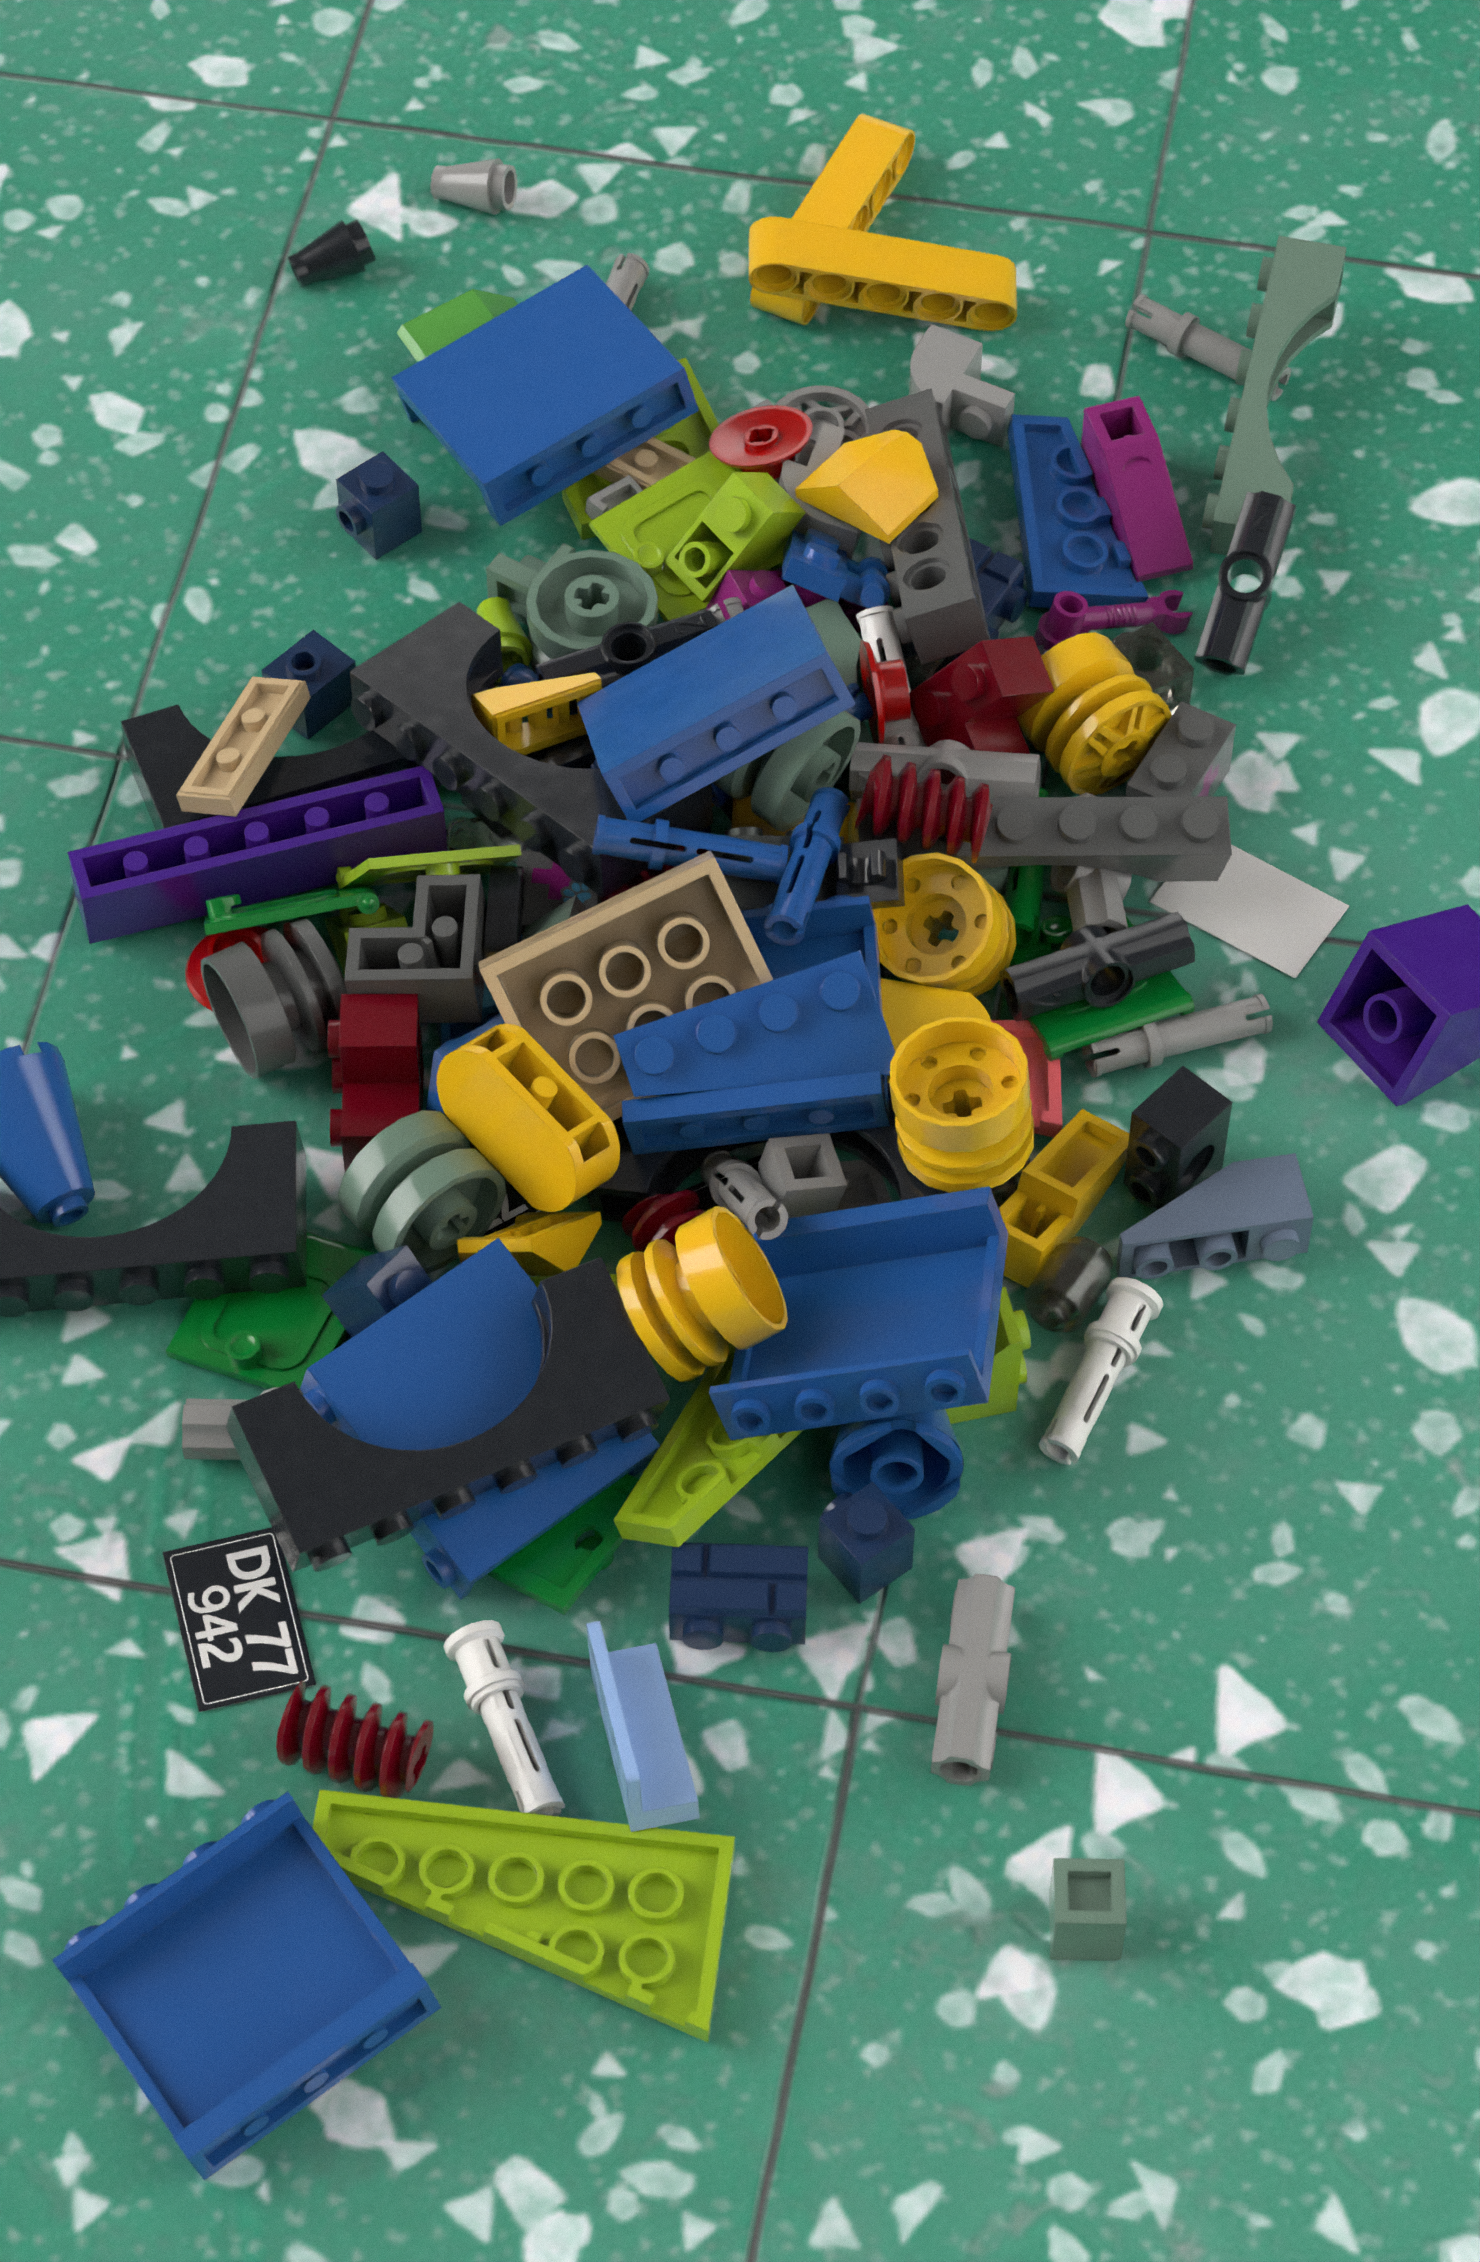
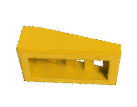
M596 672L492 688L472 694L471 707L479 722L492 736L510 749L522 755H527L587 734L578 705V714L570 715L569 701L577 699V702L601 690V678ZM552 707L553 718L547 719V709ZM528 715V722L522 723V717Z

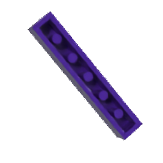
M423 766L242 809L236 817L217 815L67 853L76 900L89 944L206 916L208 915L206 900L240 894L241 904L231 906V908H237L338 883L336 881L337 867L351 866V869H354L368 858L448 851L445 811L431 772Z

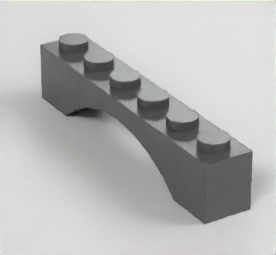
M1227 796L990 798V803L993 804L976 864L971 862L970 843L967 842L963 844L954 857L963 860L974 870L1006 866L1065 865L1110 869L1138 875L1157 882L1218 881L1232 855ZM862 798L856 799L848 823V843L898 839L897 822L894 821L890 823L881 836L875 835L873 832V819L870 814H867L859 827L854 829ZM918 828L915 829L906 843L900 842L903 848V860L911 855L935 852L947 855L946 836L940 835L930 850L923 849L921 829Z

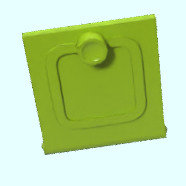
M710 450L590 521L589 527L609 552L618 553L637 562L652 578L658 596V613L665 622L704 610L709 603L702 602L664 561L732 473L742 472L740 468L730 467L720 462ZM789 535L772 557L754 570L775 571L782 567L783 549Z
M521 845L368 858L354 869H351V866L337 867L336 881L338 882V887L342 889L365 885L417 882V875H489L491 865L504 866L521 856Z

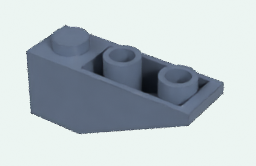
M1296 1153L1232 1162L1122 1232L1119 1237L1116 1261L1117 1276L1156 1279L1174 1271L1195 1268L1218 1270L1237 1262L1264 1258L1270 1261H1281L1291 1258L1296 1254L1308 1252L1314 1216Z

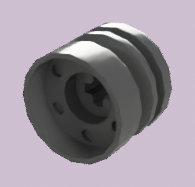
M298 917L285 923L283 935L275 928L261 934L263 964L244 942L235 944L201 960V974L213 1013L235 1058L244 1071L253 1079L295 1062L296 1049L292 1032L296 1033L305 1047L315 1053L327 1048L328 1020H340L341 994H348L344 976L324 940L312 923L305 917Z

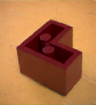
M1028 636L981 640L909 692L910 706L919 724V730L926 747H930L938 741L953 740L961 742L970 750L1030 754L1017 717L1053 693L1054 688L1034 637ZM936 769L940 770L942 784L949 785L956 777L950 770Z
M418 993L341 994L340 1020H328V1056L332 1058L333 1094H342V1109H330L331 1147H342L345 1172L357 1154L378 1133L399 1119L423 1110L425 1066Z

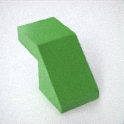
M472 289L402 324L397 334L416 361L419 362L513 308L518 303L513 297Z

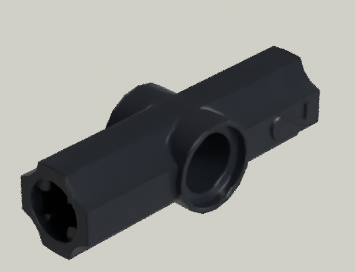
M1264 491L1257 493L1247 492L1228 554L1219 567V582L1194 657L1195 662L1202 664L1210 671L1228 676L1245 674L1264 611L1267 609L1272 598V585L1296 513V505L1286 501L1282 496ZM1247 574L1258 578L1261 585L1252 592L1242 593L1234 590L1230 583L1237 576Z
M706 609L649 628L636 622L618 623L609 628L603 635L601 644L535 665L537 679L542 681L596 672L601 678V688H604L716 627L717 623L711 611ZM577 699L569 701V709H576ZM551 707V708H548L550 714H552V713H553L552 707Z
M1179 912L1111 934L1099 926H1085L1072 932L1064 940L1060 951L999 971L1000 987L1004 994L1007 1008L1016 1022L1084 999L1094 1007H1111L1123 1001L1131 993L1135 982L1195 962L1194 943L1190 937L1187 923Z

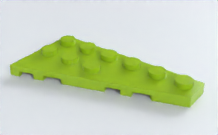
M729 1342V1354L726 1361L718 1366H711L614 1518V1522L623 1539L679 1548L803 1431L798 1430L737 1440L729 1439L709 1395L710 1386L729 1384L735 1346Z
M319 1789L312 1828L353 1885L709 2043L735 1852L734 1836L655 1827L631 1832L628 1824Z

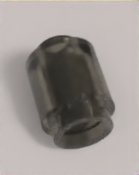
M1081 1236L1072 1237L1067 1243L1056 1246L1024 1294L1025 1303L1032 1319L1039 1326L1051 1332L1077 1331L1110 1284V1271L1113 1263L1109 1253L1097 1242Z

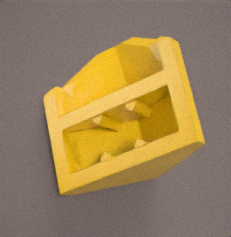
M894 429L844 443L795 488L797 499L888 544L939 497L938 487L921 442L908 432Z
M600 1211L532 1212L521 1214L516 1217L515 1225L484 1237H462L457 1239L460 1262L462 1263L499 1238L528 1276H555L580 1264L602 1225Z

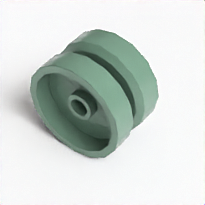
M598 550L579 551L565 554L546 564L530 582L526 599L527 624L529 627L528 640L533 648L530 661L533 671L536 673L535 665L601 644L603 635L609 628L618 623L636 622L648 628L657 625L658 596L652 578L637 562L615 552Z
M845 710L712 783L737 800L751 796L752 812L776 830L785 832L804 820L809 808L811 795L815 790L821 787H833L855 751L861 733L860 720Z
M422 1110L399 1119L378 1133L357 1154L343 1175L338 1191L340 1209L362 1233L373 1238L374 1246L379 1253L407 1245L428 1274L445 1267L459 1257L457 1239L462 1237H482L501 1210L506 1196L505 1178L485 1156L476 1149H471L470 1141L441 1111Z

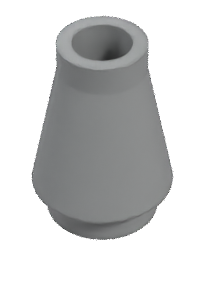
M499 158L452 166L437 165L431 177V192L434 199L448 200L496 215L500 210H510L513 207L517 194V174L513 165L503 164Z

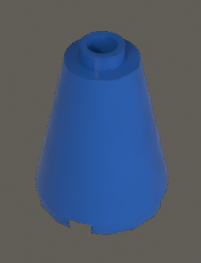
M37 1042L41 1052L24 1055L20 1045L9 1047L0 1051V1178L39 1223H53L55 1227L67 1226L80 1220L87 1214L89 1210L87 1205L94 1198L95 1190L65 1060L58 1047L48 1042Z
M946 1409L840 1424L829 1464L832 1490L837 1496L846 1492L855 1494L873 1482L906 1519H916L938 1511L955 1498L960 1489V1478L964 1468L963 1455Z

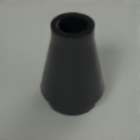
M357 219L347 224L343 220L339 221L299 252L288 256L289 264L301 288L312 283L365 272L364 266L376 261L369 240Z

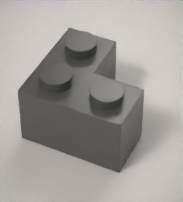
M480 874L417 875L413 927L349 928L344 978L347 993H418L421 1023L481 1022L485 981L479 970V961L484 959L487 905Z

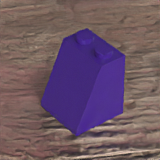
M1468 904L1370 930L1317 1020L1322 1029L1396 1107L1406 1104L1480 1058V916Z

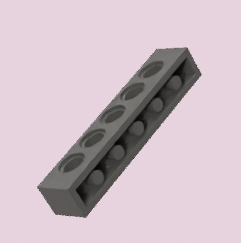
M930 388L865 409L869 432L860 435V439L893 429L908 432L921 442L938 487L939 497L893 541L888 544L879 539L883 557L890 572L886 574V579L890 586L892 600L897 608L893 610V616L902 644L913 642L921 664H926L967 651L981 640H990L948 434L932 389Z

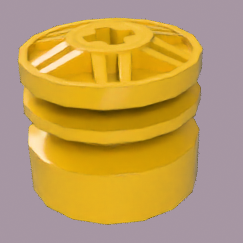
M1097 632L1077 634L1056 644L1041 656L1054 692L1018 716L1017 721L1022 734L1036 750L1045 753L1049 765L1055 772L1061 774L1063 781L1072 792L1080 795L1085 792L1097 795L1122 785L1134 775L1172 714L1166 702L1158 694L1153 693L1150 684L1144 678L1135 675L1131 663L1108 637Z
M935 852L911 855L904 859L905 906L872 909L878 931L879 962L900 980L907 983L968 992L974 997L992 989L1000 979L999 971L1009 968L1017 944L1015 919L1004 897L979 873L959 858ZM943 928L950 931L954 929L958 931V935L953 942L948 939L941 941L938 938Z
M973 1016L946 1017L919 1027L901 1042L890 1061L889 1084L893 1110L896 1115L895 1127L898 1134V1149L908 1171L925 1185L948 1193L988 1186L993 1188L1004 1184L1024 1167L1034 1148V1120L1032 1101L1030 1099L1028 1061L1018 1039L999 1024Z
M715 1206L679 1226L675 1234L676 1247L666 1239H656L647 1245L645 1252H632L620 1259L616 1267L617 1286L625 1310L638 1336L651 1356L665 1372L679 1382H688L702 1375L706 1366H718L724 1363L729 1354L728 1342L739 1350L749 1349L779 1333L786 1327L788 1321L786 1302L777 1277L766 1255L740 1219L725 1207Z

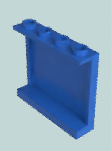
M588 264L392 377L408 419L412 423L421 419L480 488L490 515L499 526L504 525L699 411L685 368Z
M793 584L577 702L601 774L627 820L637 822L645 820L856 705Z
M837 895L825 901L815 902L802 941L791 946L775 943L765 933L764 922L769 915L773 903L763 908L741 911L773 980L860 950L883 1015L878 931L869 895L859 897ZM880 1071L623 1100L622 1123L633 1155L768 1140L769 1138L890 1126L887 1076H881Z
M990 1186L788 1218L785 1230L778 1237L771 1240L759 1239L758 1235L754 1233L753 1237L766 1255L779 1282L786 1302L788 1321L784 1330L749 1349L739 1350L735 1347L729 1384L710 1386L709 1395L730 1440L988 1403L1008 1242V1231Z
M497 1238L308 1367L300 1390L310 1406L324 1420L345 1434L368 1444L398 1450H427L469 1440L486 1432L505 1419L521 1404L535 1385L541 1362V1335L537 1316L531 1302L537 1287L501 1240ZM651 1433L629 1443H622L620 1437L617 1436L596 1445L599 1451L593 1457L578 1465L562 1468L559 1461L536 1470L538 1477L530 1484L516 1491L501 1494L499 1488L496 1487L474 1496L477 1501L476 1504L454 1517L440 1520L437 1513H433L412 1522L415 1528L410 1534L425 1552L422 1555V1561L426 1570L440 1587L446 1589L451 1586L460 1600L470 1593L475 1582L626 1474L635 1476L645 1469L660 1448L659 1443Z
M288 1791L276 1800H266L254 1806L242 1818L240 1826L217 1842H206L195 1848L184 1859L180 1869L159 1884L151 1883L139 1888L126 1900L124 1909L100 1926L92 1925L76 1933L67 1942L65 1951L52 1959L172 2133L180 2149L204 2181L441 2008L428 1983L414 1964L410 1963L305 1819Z

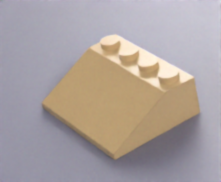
M711 851L479 961L481 975L505 1024H514L524 1028L612 1121L622 1117L623 1100L640 1099L634 1098L613 1035L773 980Z

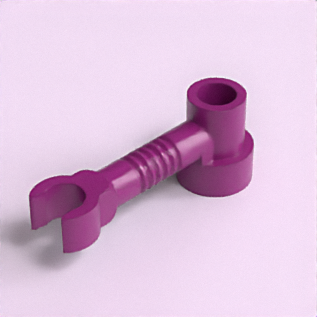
M1166 590L1159 596L1149 598L1146 602L1108 606H1088L1087 601L1080 594L1072 591H1062L1054 597L1050 611L1040 618L1033 637L1037 646L1044 644L1045 650H1049L1056 644L1077 634L1088 633L1089 630L1147 626L1152 630H1161L1168 634H1180L1187 629L1193 613L1173 612L1178 609L1184 595L1183 592L1178 590Z

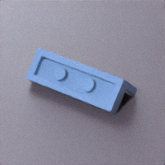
M600 1621L586 1623L591 1675L631 1832L699 1819L698 1799L657 1644L653 1643L608 1652Z

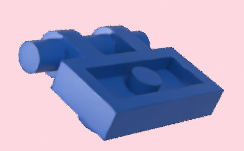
M808 529L806 535L796 530L791 531L783 549V580L838 602L839 598H843L868 609L885 605L890 596V586L886 579V574L889 573V570L884 561L876 557H868L860 562H856L847 558V552L839 549L841 543L829 534L815 529Z

